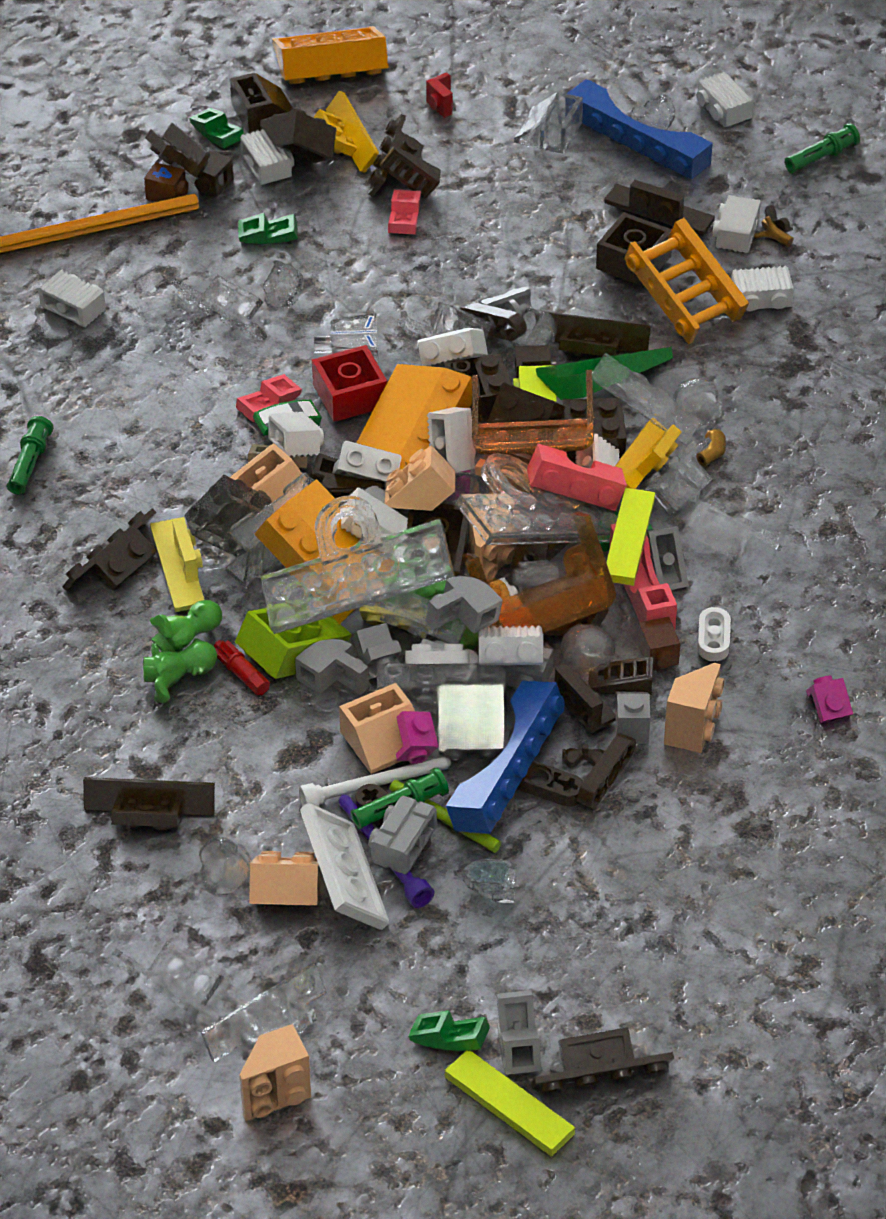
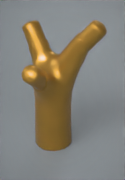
M770 216L762 220L766 230L754 233L755 238H772L786 247H789L794 240L792 236L777 228Z

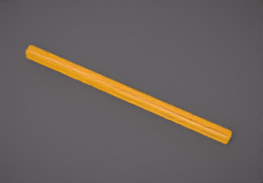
M189 194L0 236V254L197 210L199 208V201L196 194Z

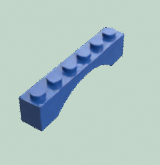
M585 79L566 93L567 116L691 180L711 165L712 142L692 132L662 130L635 121L614 104L606 88L588 79Z
M522 681L510 700L515 715V725L508 744L489 766L474 777L459 784L446 805L454 831L490 834L497 821L500 820L505 807L510 799L513 798L515 790L526 776L535 756L539 754L545 739L550 735L555 722L564 711V698L560 695L557 682Z

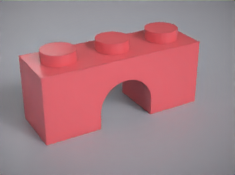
M539 443L527 467L531 486L616 511L627 486L622 468L595 460L591 468L581 467L569 460L565 451Z

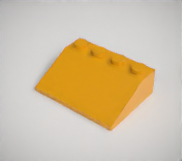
M374 26L272 38L281 75L284 80H289L290 84L305 82L304 78L315 77L317 81L331 79L330 75L340 74L341 77H353L359 71H366V74L382 73V69L389 68L386 37Z
M397 364L356 443L401 455L399 468L402 470L410 463L409 459L415 452L420 449L425 451L429 447L430 441L428 439L430 436L428 432L430 430L427 428L429 426L427 422L429 418L426 416L429 412L452 407L470 408L477 394L472 377L444 367Z
M316 479L267 518L254 535L322 607L341 624L375 593L371 583L393 576L394 573L398 572V569L395 568L396 562L390 556L386 557L385 553L381 554L375 547L366 544V541H361V538H356V535L346 532V528L341 529L342 505Z

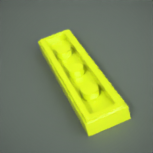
M625 489L604 570L603 581L634 586L654 506L655 492Z
M471 1050L465 1051L445 1070V1078L551 1157L575 1135V1127Z

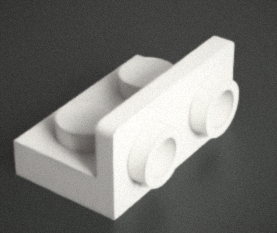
M344 441L340 457L334 464L332 473L384 482L385 490L387 477L391 472L400 467L402 457L392 452Z

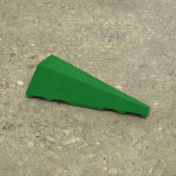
M672 347L536 368V375L560 400L584 398L672 359Z

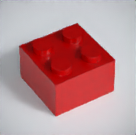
M367 345L312 359L313 386L333 422L374 410L387 385V380Z

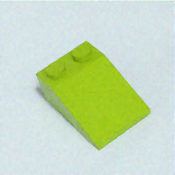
M311 599L248 611L235 643L244 650L248 657L254 659L263 667L268 675L277 679L296 674L295 658L310 645L326 639L348 641L352 634L321 606L313 604Z

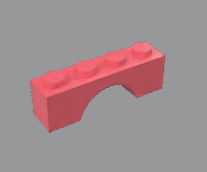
M611 524V528H610V546H611V542H612V538H613V534H614V530H615L616 524ZM646 534L634 586L624 584L639 622L669 617L674 629H676L677 603L668 583L660 584L656 577L651 559L649 538Z

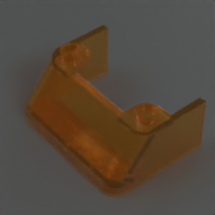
M586 370L587 419L483 424L478 375H472V442L474 449L483 455L534 453L538 443L565 452L582 451L589 448L595 439L592 370Z
M578 511L572 513L582 543L570 547L564 554L563 565L567 575L510 596L508 588L503 581L497 578L486 579L479 556L470 553L462 555L469 576L485 582L503 600L499 620L493 623L492 626L498 628L501 625L504 628L507 625L511 628L514 625L517 628L520 625L523 628L526 625L530 628L533 625L536 628L539 625L542 628V633L607 609L614 603L616 590L590 514Z

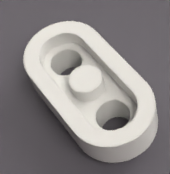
M718 607L707 608L699 616L698 653L705 660L720 661L729 654L731 618L724 609Z
M412 644V650L405 651V663H469V650H463V644H444V650H431V644Z

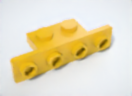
M338 91L326 108V111L319 109L314 118L324 119L327 124L336 128L333 152L351 156L359 171L366 173L375 162L379 152L346 94Z
M651 418L615 465V467L622 468L627 484L626 488L636 489L652 469L659 471L668 461V457L679 445L675 441L682 432L674 424L666 429L654 418Z

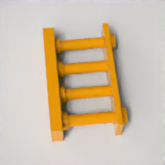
M682 218L675 222L668 240L648 250L642 251L635 241L630 243L624 260L627 267L636 274L673 323L676 332L689 345L693 343L700 329V324L722 313L727 314L731 321L735 322L742 318L749 302L686 219ZM674 249L678 250L685 261L659 273L651 263V260ZM690 270L694 271L702 281L677 294L666 283ZM705 292L711 293L718 303L691 316L683 303Z

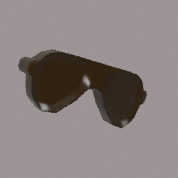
M774 205L766 206L764 209L765 217L770 216L777 228L785 233L793 230L787 218H777Z
M583 744L582 749H563L562 758L565 764L571 768L577 766L582 760H587L592 766H595L605 751L602 749H589L588 744Z

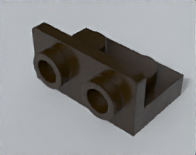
M566 663L555 668L554 682H557L560 695L564 698L565 707L590 734L616 721V714L586 684L580 674L574 673Z

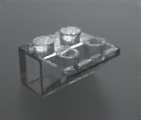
M557 92L531 108L517 132L514 143L548 150L553 153L565 154L582 124L583 97Z

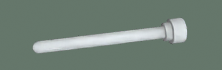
M440 757L324 787L314 785L313 783L299 786L300 801L302 807L307 803L319 807L327 799L354 793L366 784L382 786L392 783L395 779L402 781L430 774V770L434 768H439L440 770L448 769L451 761L448 757Z

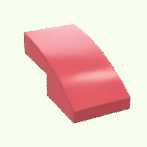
M393 191L388 233L416 235L421 191Z
M284 374L261 381L260 391L237 398L236 409L254 423V412L275 404L294 401L301 394L302 389Z

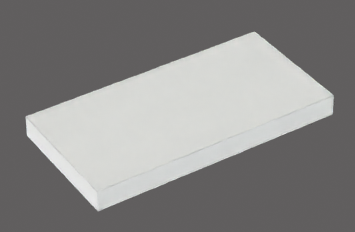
M311 803L305 804L300 809L334 910L379 930L384 929L389 924V919L354 823Z

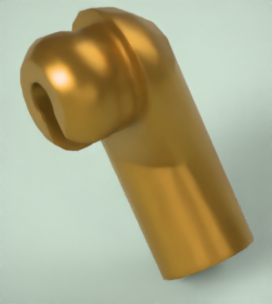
M715 428L705 434V438H708V442H706L708 448L696 455L697 461L701 466H706L725 454L726 436L721 430Z

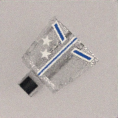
M376 313L333 319L330 321L331 335L314 336V353L332 352L333 354L367 345L379 366Z

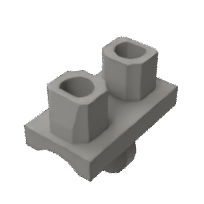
M528 287L517 290L513 289L503 295L492 299L487 298L480 302V304L517 312L523 318L534 315L530 301L531 291ZM489 316L491 324L495 327L494 321Z

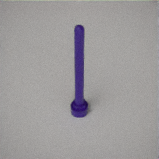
M342 795L339 797L338 803L352 820L350 811L358 808V806L348 795ZM369 824L359 830L369 840L370 834L375 827ZM392 870L404 884L405 897L414 908H421L433 899L435 891L425 879L415 877L410 870L406 875Z

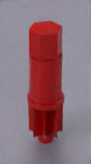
M223 640L215 642L214 647L217 652V658L229 671H232L256 695L262 696L269 690L270 681L229 640L226 642Z

